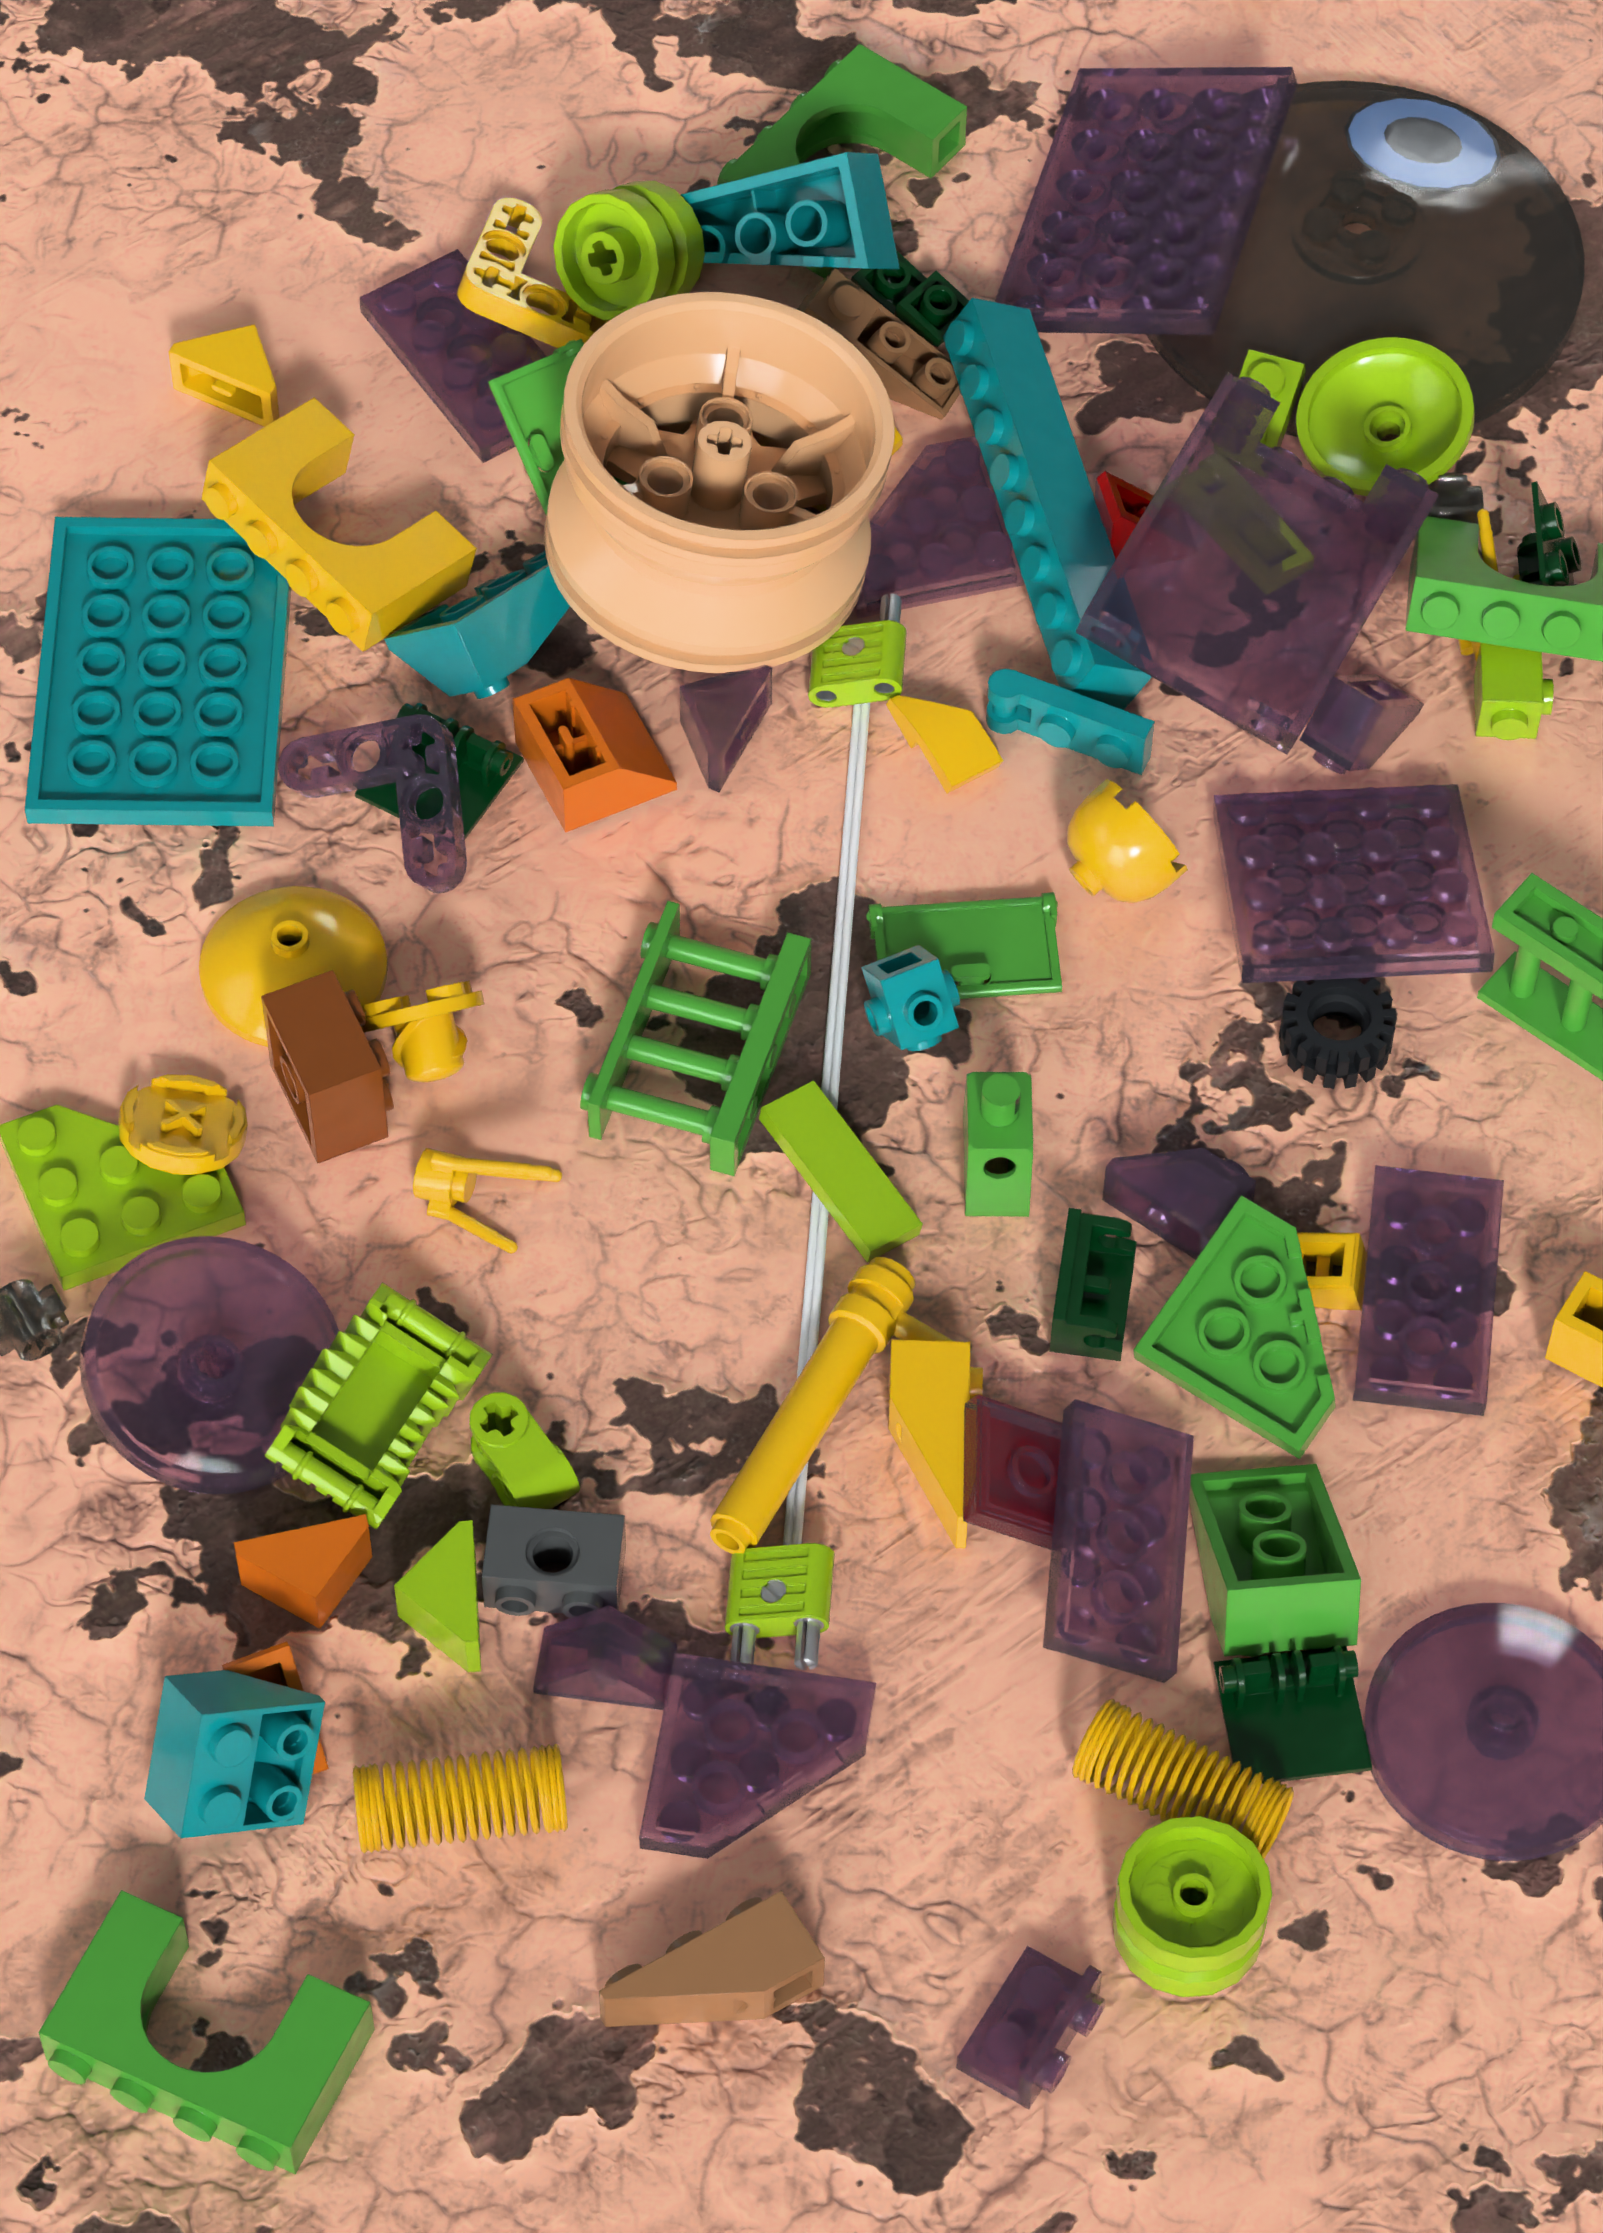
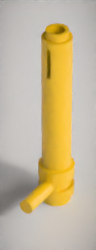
M875 1257L871 1259L868 1265L865 1264L859 1267L847 1287L848 1293L839 1298L828 1317L830 1327L710 1519L711 1526L713 1527L710 1532L711 1539L721 1549L732 1554H743L747 1548L756 1547L873 1354L884 1351L892 1336L900 1340L954 1341L907 1314L914 1301L912 1291L916 1284L910 1271L900 1263L886 1257Z

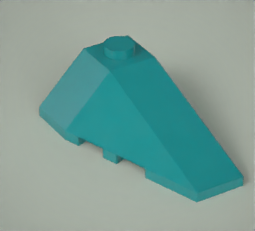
M544 551L523 563L525 570H517L497 579H490L474 588L477 596L465 599L451 607H448V604H443L389 635L384 640L392 653L449 697L474 692L477 699H482L496 694L510 685L507 676L529 662L569 609L570 605L559 591L551 575Z

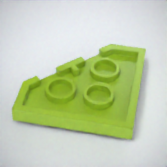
M54 1105L0 1125V1142L63 1291L246 1225L244 1210L224 1167L198 1175L171 1174L150 1168L131 1156L120 1141L118 1125L60 1105Z

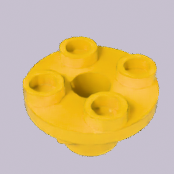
M470 980L425 990L428 1003L411 1006L409 995L365 1004L366 1025L361 1028L365 1033L394 1026L396 1040L392 1047L393 1059L399 1066L404 1068L405 1075L409 1080L414 1082H433L448 1078L456 1074L464 1066L463 1054L468 1042L465 1032L455 1024L453 1012L485 1004L482 990L472 992Z

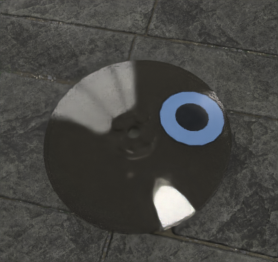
M1320 81L1288 85L1253 94L1208 114L1170 143L1152 164L1142 180L1132 203L1126 231L1124 265L1127 289L1134 312L1144 333L1159 355L1196 391L1220 407L1228 410L1249 349L1305 364L1306 374L1285 433L1298 437L1296 426L1298 403L1307 382L1315 371L1341 350L1359 342L1376 338L1399 337L1414 339L1436 347L1448 355L1460 367L1469 382L1475 408L1474 424L1502 411L1526 394L1544 377L1559 358L1570 338L1578 316L1585 278V255L1582 237L1573 209L1562 188L1549 170L1526 146L1487 118L1459 104L1421 91L1375 82ZM1360 223L1368 226L1371 230L1356 234L1347 230L1345 226ZM1388 434L1381 441H1391L1398 438L1399 435Z

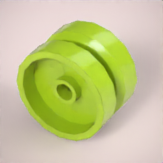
M655 180L633 181L619 185L614 189L588 194L572 203L558 222L553 245L556 271L566 293L583 311L602 320H611L622 312L645 302L689 293L700 278L705 256L702 228L692 207L675 189Z
M1202 1816L1170 1818L1145 1830L1125 1853L1117 1880L1116 1899L1112 1915L1115 1946L1132 1973L1153 1989L1179 1997L1213 1995L1238 1983L1257 1961L1272 1899L1269 1867L1255 1844L1231 1825Z

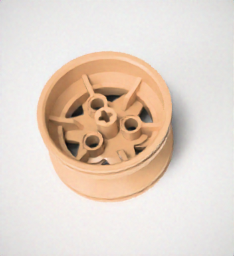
M695 292L658 298L622 312L599 328L582 346L567 376L560 416V439L565 459L560 465L551 486L545 520L544 545L546 559L551 575L567 603L593 630L622 649L658 664L694 672L740 673L766 669L792 661L811 652L827 641L848 619L861 594L871 550L869 513L873 510L884 488L895 439L892 405L879 375L869 361L840 333L818 319L785 304L736 293ZM612 476L619 478L629 484L621 485ZM826 504V511L817 515L802 509Z

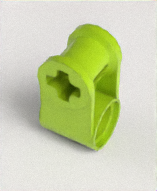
M493 1392L481 1397L474 1404L470 1412V1430L473 1434L471 1438V1454L475 1463L481 1468L495 1488L504 1506L552 1509L579 1493V1482L569 1461L558 1446L548 1439L520 1399L506 1392Z

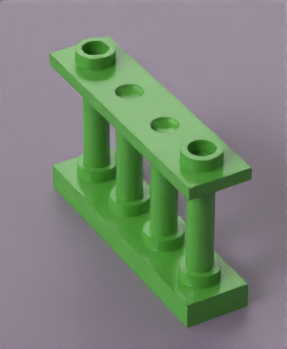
M1531 873L1495 912L1492 923L1493 929L1519 945L1518 950L1506 960L1478 991L1477 998L1603 1081V1008L1592 1002L1593 994L1603 1000V918ZM1541 960L1570 979L1569 986L1540 968Z
M667 901L659 924L650 922L646 928L640 953L641 958H644L642 967L599 1074L591 1072L586 1079L581 1095L580 1108L588 1111L589 1137L599 1140L602 1139L612 1111L702 1135V1142L710 1144V1170L735 1176L811 974V938L787 932L779 955L770 953L767 959L680 936V904ZM675 960L760 983V989L765 992L760 1005L751 1003L748 1009L664 987L662 984L671 961ZM652 1010L741 1033V1040L746 1042L740 1056L731 1054L729 1059H724L646 1038L642 1035ZM632 1060L722 1084L721 1090L725 1091L726 1095L721 1107L712 1105L708 1111L626 1089L622 1086Z

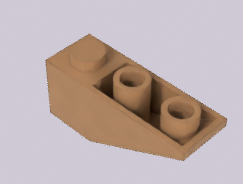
M836 268L804 298L797 310L818 319L840 333L861 352L879 375L889 399L942 420L961 393L951 360Z
M782 1891L765 1900H762L760 1897L751 1898L735 1907L728 1914L725 1922L703 1934L699 1930L691 1931L679 1937L668 1947L665 1955L643 1967L640 1964H632L616 1972L606 1982L605 1988L599 1991L600 2018L605 2027L765 2019L824 1986L825 1957Z

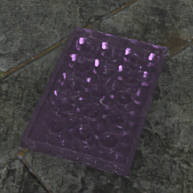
M1293 67L1079 68L995 302L1030 309L1038 333L1214 335L1297 86Z

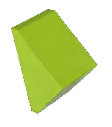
M473 1520L459 1521L394 1585L397 1613L399 1618L467 1672H480L481 1654Z

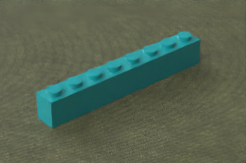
M971 298L958 317L951 322L943 338L1005 522V528L1010 537L1021 576L1036 616L1037 624L1039 625L1051 661L1052 670L1055 673L1059 687L1124 710L1155 672L1096 505L1031 311L1026 308Z

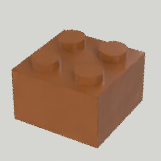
M331 970L261 996L270 1065L317 1164L389 1137L386 1112L394 1109V1104L384 1077L390 1075V1067L379 1040L376 1038L368 1041L361 1028L366 1025V1019L355 991L352 989L344 992L334 971Z

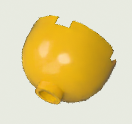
M1106 779L1084 799L1072 815L1067 828V844L1077 862L1069 870L1077 882L1091 896H1095L1102 890L1120 902L1137 903L1151 899L1167 889L1188 870L1187 866L1172 862L1180 853L1167 835L1136 801L1127 809L1114 797L1122 788L1115 782Z

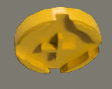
M167 1074L152 1078L151 1086L144 1087L138 1091V1084L128 1091L120 1106L118 1128L122 1144L130 1155L150 1168L167 1173L198 1175L222 1169L239 1156L246 1141L248 1124L244 1106L239 1100L236 1105L233 1100L226 1097L227 1089L212 1080L194 1075Z

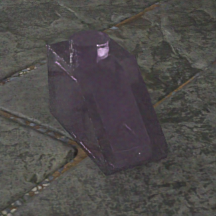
M1375 673L1334 676L1299 740L1316 750L1313 759L1331 771L1345 774L1347 770L1370 769L1419 715L1424 703Z
M1205 1148L1116 1157L1108 1163L1105 1169L1102 1200L1196 1260L1242 1195L1253 1202L1256 1180L1249 1177L1246 1170L1235 1161L1227 1158L1221 1159Z

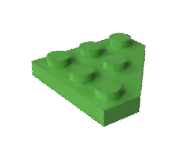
M1241 1195L1133 1349L1134 1358L1300 1459L1335 1409L1334 1391L1322 1347L1320 1330L1305 1273L1297 1230L1294 1226Z

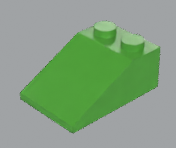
M1317 1464L1187 1474L1186 1487L1209 1612L1223 1655L1254 1657L1271 1652L1331 1648L1335 1645H1357L1361 1577Z

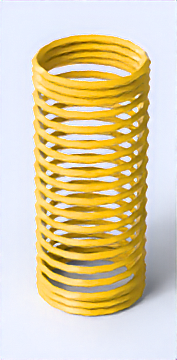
M1114 1699L1106 1700L1094 1716L1079 1746L1072 1767L1074 1778L1079 1777V1780H1085L1086 1784L1094 1782L1095 1789L1105 1787L1106 1794L1116 1792L1117 1800L1127 1798L1128 1805L1138 1803L1139 1811L1149 1809L1150 1816L1160 1814L1161 1822L1170 1818H1177L1179 1808L1190 1791L1191 1793L1184 1812L1179 1818L1189 1817L1201 1796L1202 1799L1195 1817H1203L1215 1797L1208 1818L1216 1820L1225 1805L1219 1822L1228 1824L1238 1806L1231 1826L1238 1830L1249 1812L1241 1834L1255 1844L1263 1859L1266 1857L1290 1809L1294 1797L1293 1787L1288 1788L1286 1784L1281 1785L1280 1781L1275 1782L1272 1777L1265 1781L1259 1791L1264 1777L1262 1772L1255 1774L1248 1786L1252 1776L1251 1766L1245 1768L1238 1778L1241 1770V1763L1238 1761L1233 1763L1227 1773L1230 1765L1229 1756L1223 1757L1217 1765L1219 1759L1218 1750L1211 1752L1206 1759L1208 1754L1207 1745L1201 1746L1195 1754L1197 1749L1196 1739L1189 1741L1184 1748L1186 1744L1185 1734L1179 1735L1174 1741V1728L1167 1730L1163 1736L1165 1728L1163 1723L1156 1725L1152 1730L1154 1723L1152 1718L1146 1719L1141 1725L1143 1718L1141 1712L1134 1714L1131 1718L1132 1711L1130 1707L1121 1705L1120 1702H1115ZM1110 1761L1106 1776L1099 1782L1102 1771ZM1122 1764L1118 1779L1111 1787L1112 1778ZM1134 1768L1128 1787L1122 1792L1123 1783ZM1144 1775L1140 1790L1132 1799L1134 1788ZM1156 1778L1151 1795L1144 1803L1145 1794ZM1168 1782L1162 1801L1155 1808L1156 1799ZM1179 1787L1174 1804L1166 1814L1167 1805Z
M555 1743L552 1747L548 1744L546 1748L541 1745L539 1750L536 1746H533L530 1750V1767L526 1750L521 1747L518 1751V1771L514 1751L509 1748L506 1752V1775L502 1754L497 1750L493 1755L494 1778L490 1756L485 1751L481 1755L482 1782L477 1755L472 1753L469 1756L470 1786L466 1761L462 1754L457 1757V1783L453 1760L449 1755L445 1758V1787L440 1759L435 1757L432 1760L433 1791L428 1761L423 1758L420 1761L421 1795L416 1764L411 1759L408 1762L409 1799L403 1763L398 1761L395 1765L397 1803L391 1765L386 1762L383 1765L385 1807L378 1766L375 1763L373 1765L369 1764L367 1767L362 1765L360 1768L355 1765L353 1768V1781L361 1851L364 1854L367 1851L373 1853L374 1850L380 1852L382 1849L381 1833L384 1847L390 1851L393 1848V1829L397 1847L402 1850L405 1847V1826L409 1845L415 1848L418 1841L417 1822L421 1843L425 1847L430 1844L431 1824L434 1843L439 1846L442 1843V1820L446 1841L452 1844L454 1842V1816L458 1839L464 1843L467 1839L466 1813L471 1839L476 1842L479 1838L478 1809L483 1837L489 1840L491 1837L490 1805L495 1835L501 1839L503 1836L502 1801L508 1835L513 1838L516 1834L515 1804L520 1833L524 1836L528 1833L527 1800L532 1831L537 1835L540 1832L539 1796L545 1831L552 1833L555 1830L558 1833L562 1829L565 1832L568 1828L559 1745Z

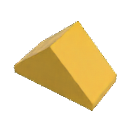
M255 324L177 342L170 348L169 359L173 388L263 427L280 418L276 384Z

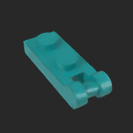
M999 669L989 677L987 690L989 702L986 708V723L994 732L1009 734L1019 730L1041 738L1051 746L1058 748L1066 747L1096 758L1111 768H1123L1142 775L1151 758L1155 721L1015 670Z

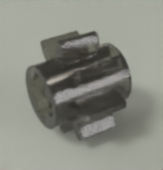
M1463 472L1445 473L1442 476H1438V479L1435 480V487L1419 489L1418 521L1419 516L1424 515L1478 524L1477 512L1480 509H1484L1481 486H1467V475H1463Z
M21 1279L13 1281L0 1289L1 1356L15 1349L20 1359L33 1361L45 1357L60 1345L63 1339V1332L60 1328L69 1325V1320L64 1313L67 1308L52 1284L38 1291L31 1280Z

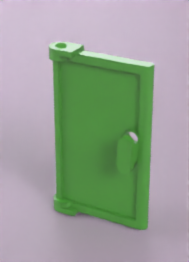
M582 339L577 341L571 340L565 346L553 351L552 355L488 381L545 515H547L548 500L553 480L565 459L560 439V416L567 376L576 355L584 345ZM612 476L621 485L629 484L619 478Z
M1054 892L1041 893L1040 897L882 907L881 903L868 904L866 918L869 921L870 937L875 941L876 960H881L920 945L939 959L942 971L947 970L953 980L959 982V986L956 987L960 999L1062 992L1055 930L1058 902ZM988 979L989 982L984 984V980Z

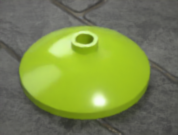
M1399 337L1366 340L1349 346L1333 355L1315 371L1307 382L1301 394L1296 413L1299 442L1305 458L1311 467L1333 486L1346 492L1368 497H1391L1406 494L1423 488L1440 478L1458 461L1470 441L1475 421L1472 391L1460 367L1448 355L1436 347L1414 339ZM1385 435H1399V437L1394 440L1381 441V439Z

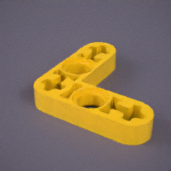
M506 197L499 199L489 214L459 283L457 296L460 302L476 314L556 348L565 346L571 340L577 341L582 339L585 344L609 320L599 319L583 311L566 292L522 274L542 226V217L534 206L523 200ZM507 226L518 229L516 234L507 231ZM490 252L500 254L509 260L498 258ZM529 306L542 309L550 315L539 313L530 308Z

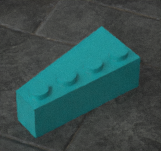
M845 152L680 194L692 207L702 228L705 251L703 263L900 269L878 153Z

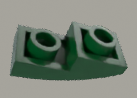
M897 250L900 269H860L851 277L853 283L927 342L936 347L944 342L943 335L949 325L958 317L969 302L938 271H935L926 278Z

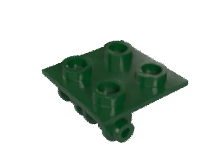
M1532 482L1536 533L1525 535L1522 538V543L1517 547L1519 581L1544 586L1577 585L1574 584L1573 573L1581 571V559L1576 541L1573 536L1564 537V523L1558 504L1556 502L1547 503L1538 482Z
M406 703L401 707L396 718V725L403 728L402 732L355 792V797L460 847L523 763L524 757L507 750L505 743L499 740L491 742L476 735L474 729L468 725L461 728L459 727V722L453 718L444 720L428 712L427 706L422 703H417L414 706Z
M1335 1645L1331 1648L1306 1651L1294 1650L1290 1653L1282 1654L1277 1652L1272 1653V1655L1249 1658L1236 1657L1231 1660L1213 1662L1232 1763L1238 1761L1241 1763L1238 1778L1245 1768L1251 1766L1252 1776L1248 1786L1255 1774L1260 1772L1263 1773L1262 1784H1264L1267 1779L1272 1777L1275 1782L1372 1770L1353 1679L1358 1677V1662L1354 1650L1348 1651L1347 1646Z

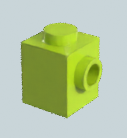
M1480 643L1474 675L1476 737H1497L1502 740L1536 739L1541 715H1551L1554 693L1553 679L1543 678L1542 652Z

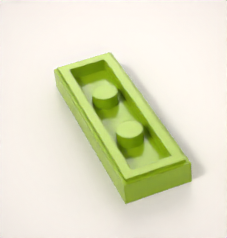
M814 1080L761 1108L759 1115L761 1123L867 1263L871 1259L889 1252L920 1234L923 1223Z

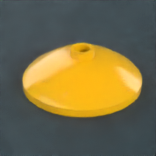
M289 886L266 890L234 905L211 928L204 941L199 961L202 992L206 1003L215 1017L234 1034L268 1047L261 996L333 970L344 992L352 989L355 991L366 1017L364 1005L380 1000L385 988L388 971L385 943L381 932L371 917L361 907L339 894L306 886ZM288 941H298L297 944L292 946L282 944Z

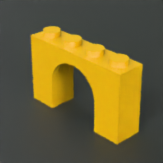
M314 397L210 459L201 499L216 518L224 520L247 542L249 548L256 556L264 558L287 580L296 594L307 598L326 616L335 631L347 636L364 652L465 588L469 580L477 548L436 510L394 537L381 543L366 546L334 542L319 535L307 526L297 513L295 505L346 473L355 435Z

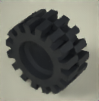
M1330 967L1328 978L1324 979L1320 970L1317 969L1309 972L1308 983L1300 978L1293 984L1292 994L1287 993L1284 1000L1279 1031L1282 1056L1289 1054L1287 1065L1293 1072L1305 1066L1304 1080L1313 1084L1318 1074L1325 1077L1324 1088L1334 1089L1336 1078H1343L1345 1089L1356 1087L1358 1074L1367 1083L1375 1078L1376 1067L1381 1071L1387 1064L1388 1055L1391 1054L1397 1014L1396 1008L1391 1009L1393 1000L1388 991L1379 994L1381 983L1374 977H1371L1366 984L1361 983L1362 971L1352 968L1350 977L1344 978L1341 977V967ZM1339 1015L1356 1022L1361 1027L1362 1032L1358 1037L1350 1040H1333L1317 1032L1313 1023L1316 1019L1323 1016Z

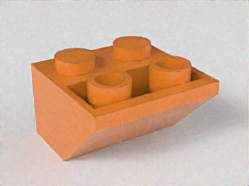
M566 678L513 698L515 743L565 833L677 790L675 778L626 693Z

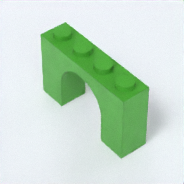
M858 44L842 60H835L827 69L824 77L808 93L802 92L791 104L789 111L773 126L768 125L763 128L754 144L738 159H731L720 172L717 185L802 164L817 151L842 143H861L877 147L932 178L965 146L967 106L863 45ZM836 267L806 268L825 278Z
M1424 515L1419 516L1409 568L1405 631L1603 662V543H1598L1589 581L1571 586L1536 585L1507 577L1489 567L1481 559L1478 553L1479 524Z
M121 1890L38 2032L48 2066L56 2074L70 2082L85 2084L86 2080L89 2079L110 2089V2094L116 2101L133 2111L147 2113L149 2108L163 2113L173 2118L174 2125L180 2131L196 2140L209 2142L213 2136L236 2147L237 2154L257 2168L272 2171L275 2166H278L296 2175L375 2030L371 2002L307 1974L269 2043L249 2061L234 2068L217 2072L192 2071L177 2066L156 2051L147 2038V2029L156 2003L189 1947L184 1920L176 1914Z

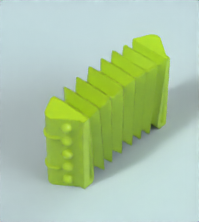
M382 1282L369 1300L362 1315H353L345 1332L339 1331L330 1348L322 1349L313 1368L310 1369L303 1384L295 1393L289 1405L290 1410L280 1426L281 1431L264 1457L275 1464L278 1461L282 1463L281 1468L292 1474L293 1480L299 1479L308 1486L312 1483L316 1486L315 1490L325 1497L328 1494L333 1497L332 1501L341 1506L344 1513L350 1512L354 1516L366 1514L368 1525L377 1530L402 1492L401 1486L410 1473L408 1467L431 1429L438 1427L443 1417L449 1416L458 1400H464L493 1354L467 1338L464 1331L458 1332L418 1306L415 1299L409 1300Z

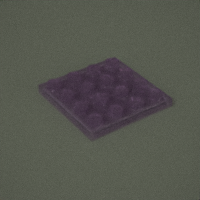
M1458 784L1214 795L1213 818L1241 983L1493 972L1495 953Z

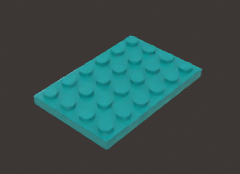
M55 517L25 801L27 823L274 827L291 587L287 580L264 558L256 556L249 548L247 542L224 520Z

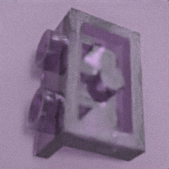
M1027 1946L959 2053L956 2069L1029 2110L1042 2089L1052 2094L1058 2087L1071 2061V2056L1066 2054L1065 2051L1075 2035L1079 2033L1087 2037L1098 2022L1106 2004V1999L1099 1996L1102 1971L1089 1965L1081 1976Z

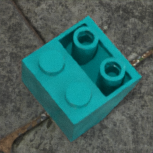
M228 1670L165 1676L144 1799L180 1839L304 1824L325 1701L319 1695Z

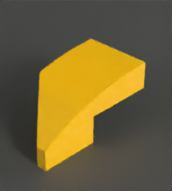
M900 695L889 699L886 703L910 748L919 745L946 794L995 770L1003 762L995 745L972 711Z

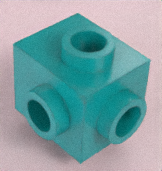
M920 945L861 967L871 999L864 1001V1009L869 1024L876 1036L883 1035L901 1050L920 1051L937 1045L943 1039L942 1034L959 1028L953 1008L960 1005L956 984L947 970L942 971L939 959Z

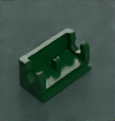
M1069 1208L1052 1319L1049 1352L1121 1361L1137 1241L1122 1237L1131 1236L1132 1224L1120 1218L1081 1213V1209ZM1105 1235H1114L1117 1237H1108Z

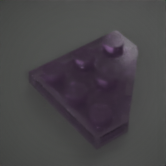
M975 436L926 445L871 519L869 561L863 588L854 611L857 619L880 614L881 597L888 594L890 599L891 593L901 597V610L1025 585Z
M675 1653L639 1835L640 1849L708 1859L866 1755L876 1696V1682Z

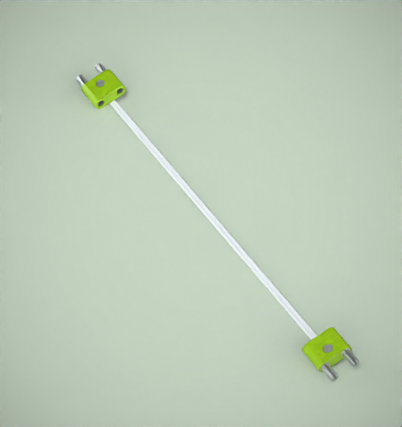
M892 593L890 594V599L888 594L881 597L879 621L842 625L827 641L812 650L809 700L813 704L824 708L853 705L821 1084L822 1092L836 1110L838 1106L870 703L886 701L901 695L903 688L907 631L900 624L901 597ZM813 1191L797 1378L817 1348L819 1338L829 1212ZM808 1462L787 1495L783 1545L747 1548L743 1554L734 1553L731 1555L725 1631L732 1635L730 1670L735 1674L742 1675L744 1671V1674L747 1675L753 1671L756 1638L796 1635L795 1666L802 1670H807V1666H809L808 1668L812 1670L818 1665L820 1633L829 1628L835 1553L830 1547L823 1544H802Z

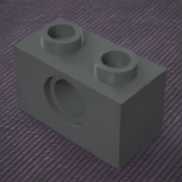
M491 1505L482 1569L484 1607L497 1608L505 1614L524 1616L534 1611L564 1613L567 1617L579 1621H593L601 1616L618 1618L626 1551L625 1515ZM549 1562H561L568 1566L566 1569L556 1573H549L540 1569L542 1565Z

